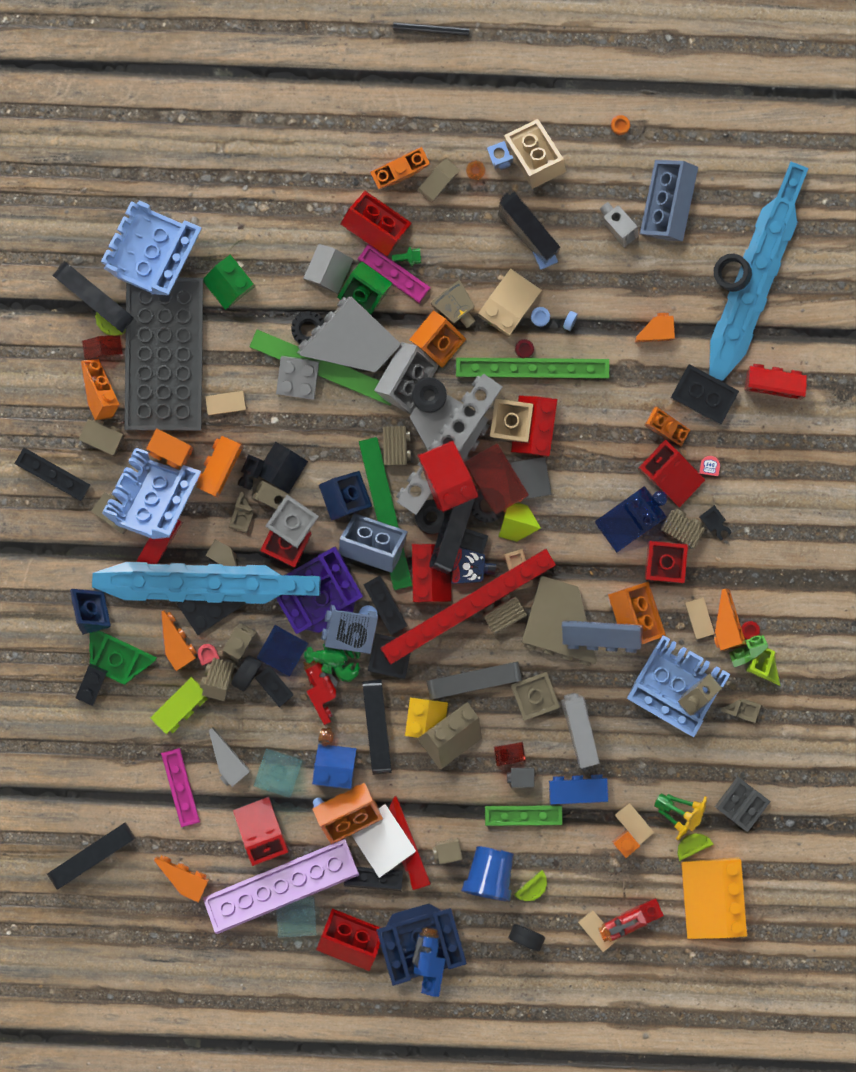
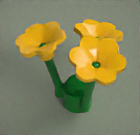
M661 793L656 799L654 807L658 808V812L675 825L674 828L679 831L676 840L679 841L688 830L693 831L701 823L708 797L705 796L703 801L699 803L683 800L670 794L666 796ZM673 801L692 806L694 810L692 813L684 812L675 807ZM673 810L684 816V819L687 820L686 825L677 822L667 812Z

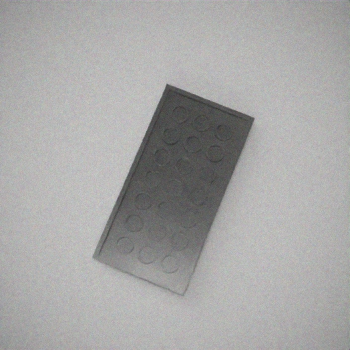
M178 277L169 296L152 294L126 282V311L134 319L126 328L124 430L155 431L157 428L161 431H202L203 278Z

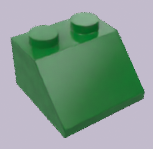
M231 254L219 262L203 278L204 284L225 310L255 288L254 283Z
M361 261L350 274L337 298L341 300L343 297L347 298L350 296L372 315L393 283Z

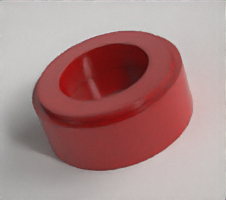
M747 621L741 626L746 640L760 634L759 625L753 621Z

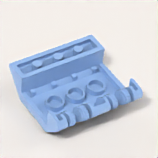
M135 448L128 462L138 473L126 467L112 492L122 502V505L114 499H109L108 505L105 506L102 513L117 526L152 539L170 537L199 479L201 471L185 465L182 466L181 470L150 460L147 451Z
M663 635L635 680L627 699L688 735L695 737L716 695L691 716L679 704L678 700L687 690L707 675L704 672L708 669L710 662L706 660L700 667L704 658L690 650L683 657L687 650L685 647L680 649L677 656L671 654L676 647V642L672 641L667 648L670 639ZM716 666L711 675L723 687L730 674L722 670L717 677L720 668ZM703 687V691L706 693L708 689Z

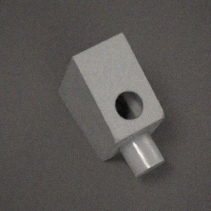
M607 202L600 208V211L605 215L603 217L604 224L623 248L639 237L637 225L620 206L613 208Z

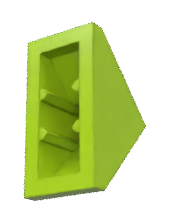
M509 500L498 537L518 542L541 529L528 505Z
M767 648L749 662L746 671L781 686L774 656L775 651Z

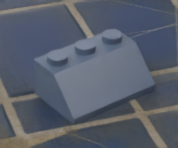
M354 513L340 538L339 552L342 556L392 573L399 561L408 531Z

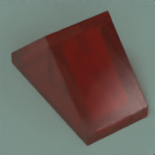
M120 335L97 336L82 341L85 360L123 355Z
M523 742L493 746L496 766L526 761Z

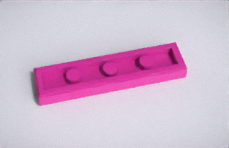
M370 244L366 246L357 259L391 281L392 285L419 304L431 289Z
M178 748L161 753L181 827L200 823L181 749Z

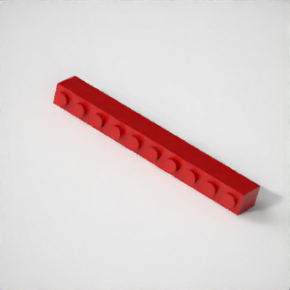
M544 549L380 649L391 665L551 569L556 564L547 549Z

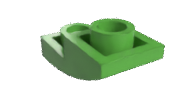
M764 635L753 636L745 640L747 647L737 648L729 652L734 667L751 661L767 649L768 644Z

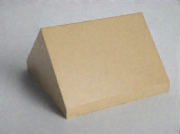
M495 399L490 437L506 441L528 442L533 404Z

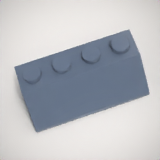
M655 160L640 230L641 235L668 241H683L698 171L697 166L685 161Z
M567 620L562 622L563 644L567 645V648L579 649L580 645L587 646V650H598V647H606V651H617L618 648H625V652L637 653V649L642 648L643 625Z

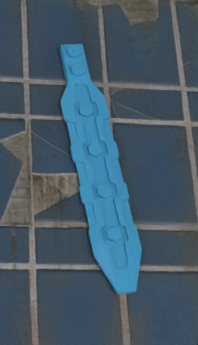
M789 163L777 197L761 209L755 225V232L748 249L745 250L743 258L752 269V277L745 288L740 291H729L728 301L721 319L717 322L711 337L709 375L723 381L746 355L753 338V331L757 320L767 302L766 297L774 277L777 276L780 269L782 256L796 228L795 202L809 169L797 163ZM742 265L740 267L735 283L738 282L743 276L744 272Z
M124 562L92 573L93 588L123 600L135 601L157 599L172 602L194 600L207 601L209 603L231 601L245 602L246 604H266L281 595L320 596L321 583L320 576L281 575L266 565L223 566V564H209L207 566L185 565V563H171L168 565L148 564L147 562Z

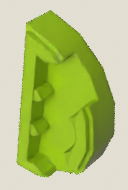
M96 312V324L102 332L111 336H119L126 333V329L122 333Z
M689 834L678 845V859L681 861L714 844L710 838L703 834Z
M544 871L538 872L513 895L523 901H535L540 898L545 892L547 885Z

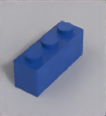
M603 774L591 775V778L584 779L583 775L572 776V779L564 780V776H555L553 780H549L550 805L608 802L607 778H603Z

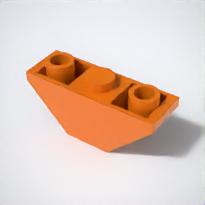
M420 147L370 173L378 189H382L414 176L429 166L430 162L423 148Z
M658 407L653 408L644 425L654 433L681 447L690 431L689 428Z

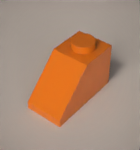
M658 313L636 336L635 342L673 341L675 339L674 316H669V313Z

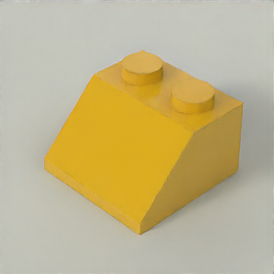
M410 697L405 736L419 738L446 718L448 702Z

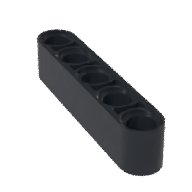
M64 261L52 275L122 333L133 321L134 317L67 262Z
M475 498L446 510L430 559V568L446 574L452 571Z
M382 680L362 681L372 775L392 773Z
M125 822L47 873V876L58 890L136 837Z

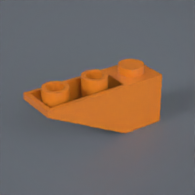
M99 359L83 360L81 365L88 406L95 420L112 419L120 404Z
M163 610L161 614L165 655L174 669L178 671L197 659L195 656L197 651L192 644H187L184 639L187 636L181 627L177 629L174 622L176 619L172 613H167L166 610Z
M166 856L155 857L154 861L178 892L199 903L209 882V879L206 878L207 875L200 871L193 873L188 870V866L178 863V865L171 863L172 859Z

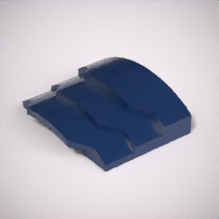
M430 903L392 914L387 925L377 929L392 986L421 976L414 974L415 964L413 963L418 935L438 938L437 956L445 958L444 969L448 968L449 970L467 964L451 908L440 910Z

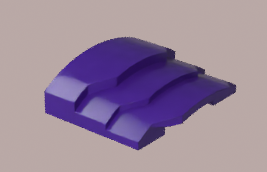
M334 546L313 560L285 574L287 576H320V596L281 595L276 599L296 634L305 629L320 633L323 628L326 629L327 627L325 615L327 610L330 611L331 605H335L336 610L353 613L355 602L362 598L363 595L339 550Z

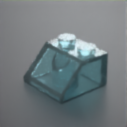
M266 748L254 786L291 798L303 760Z

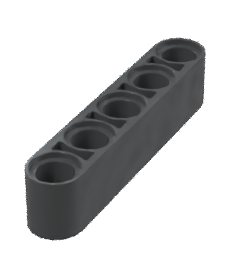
M513 662L432 679L426 682L430 700L521 681L522 676L519 662Z

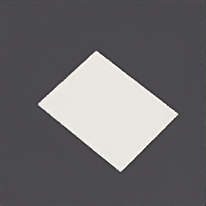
M386 804L379 808L382 820L352 834V837L379 878L416 851Z

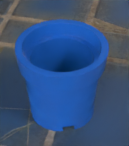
M477 846L468 878L464 880L461 891L479 897L510 902L511 890L509 888L514 854Z

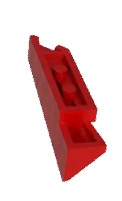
M394 796L389 810L416 850L402 861L405 871L409 872L412 890L429 886L431 882L398 797Z

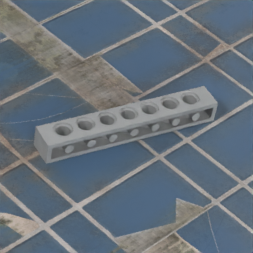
M485 374L482 377L477 376L472 383L474 388L471 393L466 392L463 396L461 408H455L450 416L452 421L449 425L445 423L439 432L442 436L438 441L434 440L428 449L431 450L443 445V441L449 438L454 441L458 451H460L503 386ZM477 391L485 392L486 398L483 401H478L475 398ZM473 407L475 415L472 417L466 416L464 413L465 408ZM462 423L465 427L464 431L461 433L455 432L453 429L454 424ZM420 462L418 463L420 468L417 473L413 471L407 479L409 484L406 489L402 487L396 496L398 498L397 503L415 515L418 514L431 494L428 482L421 478L423 469ZM414 486H418L422 491L418 497H413L410 494V490Z

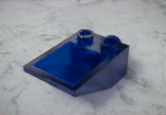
M643 486L597 519L595 524L617 553L667 517L660 508V506L666 504L667 495L663 491H657L652 496L647 488Z

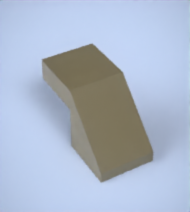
M445 158L417 191L432 203L460 170Z

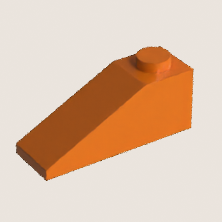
M726 588L722 589L715 628L716 637H714L716 647L720 648L721 651H728L746 645L731 592Z

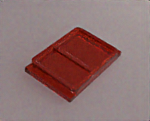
M498 443L464 462L495 514L505 511L508 507L529 496Z

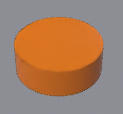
M623 115L614 117L611 122V130L616 135H624L630 128L629 119Z

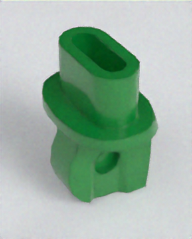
M409 247L405 254L392 255V261H409L411 267H413V264L421 263L420 248L411 249Z

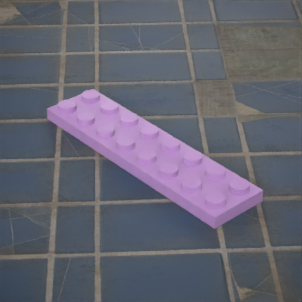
M343 839L203 897L214 931L216 934H219L359 876L347 841Z

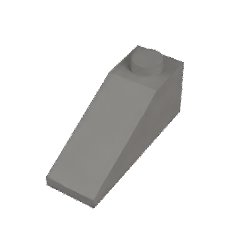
M211 728L209 733L219 772L222 775L220 779L225 785L228 786L230 784L233 787L251 770L214 728Z

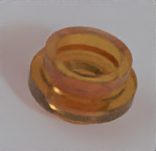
M472 161L467 165L466 173L470 179L479 180L485 174V166L480 161ZM475 167L479 169L477 174L472 172V169Z
M332 728L321 729L318 742L322 743L323 746L332 743L334 738Z

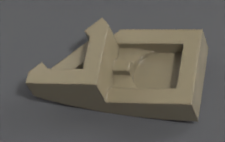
M240 492L229 528L247 534L253 513L245 499V495L243 492Z
M215 539L205 556L219 564H223V566H237V555L233 552V549Z
M741 699L721 708V712L756 723L762 705Z

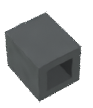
M510 767L511 772H507V783H511V788L535 787L534 767Z

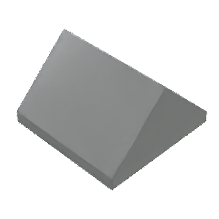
M318 244L303 279L339 294L354 259L335 248Z

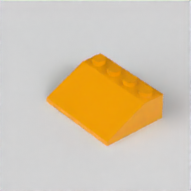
M736 857L682 861L687 939L747 937L741 859Z

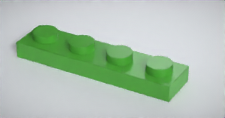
M562 805L485 806V826L562 825Z

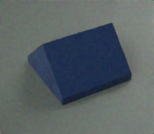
M82 589L70 590L76 623L82 635L111 627L104 592Z

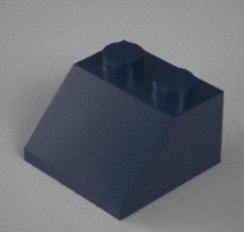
M360 471L339 476L319 484L331 521L372 507Z

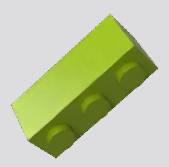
M191 677L150 718L165 734L169 732L173 734L180 727L178 723L183 718L185 720L190 718L194 713L192 709L197 704L199 707L202 706L208 698L202 695L203 689L200 688V684Z

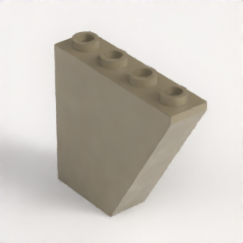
M540 576L521 641L525 643L524 647L533 650L536 647L543 648V653L554 655V652L562 654L561 658L570 661L573 658L580 659L579 663L591 666V663L596 664L597 659L594 650H587V646L580 645L579 649L567 648V645L563 644V621L587 622L578 586Z

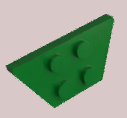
M99 630L90 633V663L107 670L106 676L121 684L126 685L157 660V657Z

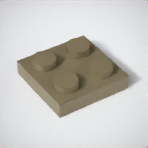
M547 671L511 684L524 721L560 708Z

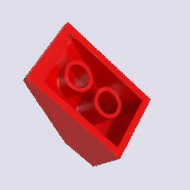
M454 441L417 455L439 510L444 512L478 497L473 480Z

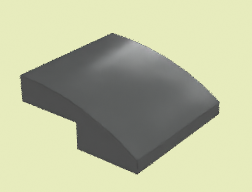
M545 457L505 464L511 502L552 495Z
M737 776L715 805V808L748 832L771 801Z

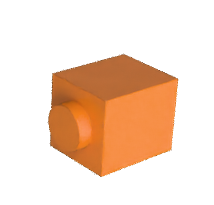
M625 830L612 841L625 858L640 847L628 830Z

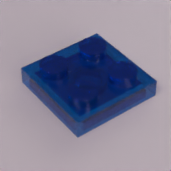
M274 625L257 659L290 677L309 643Z

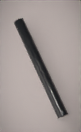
M393 22V30L469 36V28Z

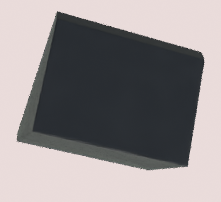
M275 442L264 460L265 463L259 477L289 494L308 461Z

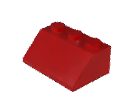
M364 191L348 209L340 224L348 231L360 237L364 242L373 246L380 253L388 256L397 246L412 222L367 191Z
M753 364V366H749L747 369L745 391L799 400L806 397L807 375H802V371L791 370V373L783 372V368L772 367V370L765 369V365Z
M519 395L518 402L533 404L528 442L512 441V453L549 458L558 399Z
M412 544L413 602H451V572L446 574L429 566L435 544Z
M332 908L316 950L370 971L380 947L377 929L381 927Z

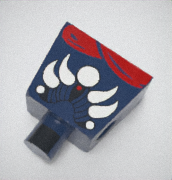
M459 548L453 566L451 584L483 582V574L495 575L496 564L485 563V554Z

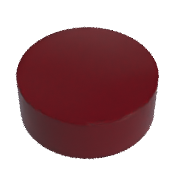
M527 339L518 341L515 346V353L519 358H529L534 352L533 343Z

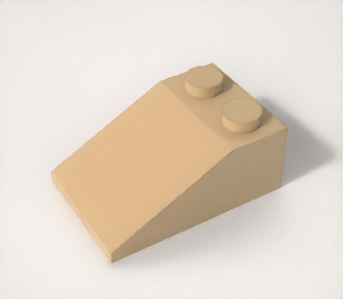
M538 119L504 135L523 175L532 189L566 173L563 157Z
M510 269L479 311L478 316L510 337L542 290Z

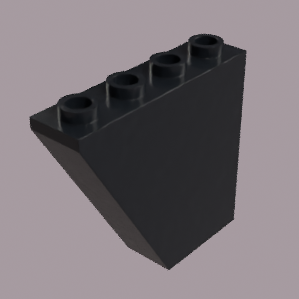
M513 191L511 194L507 192L500 199L498 216L546 264L549 258L551 259L559 252V244L516 192Z

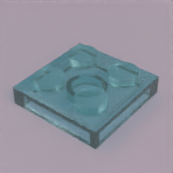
M308 896L276 910L278 938L317 935L315 896Z

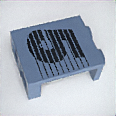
M331 605L330 611H326L325 622H327V627L322 630L321 640H324L325 647L371 654L378 620L377 613L368 611V615L339 611L336 610L335 605Z

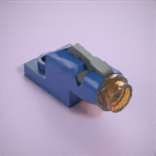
M423 927L422 932L418 935L413 963L415 964L414 974L424 976L421 993L439 997L445 958L437 956L438 930Z

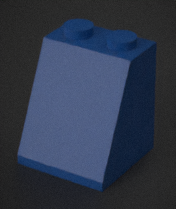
M318 744L312 784L351 789L357 748Z

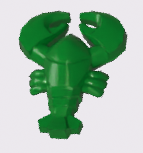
M323 644L324 650L313 651L312 647H308L307 651L304 652L306 663L310 664L313 660L323 664L321 671L327 674H332L333 668L341 681L350 682L359 673V663H356L354 670H351L354 663H350L345 668H342L348 661L347 655L354 658L352 651L344 650L343 652L342 649L325 647V644ZM354 651L356 659H360L361 653Z

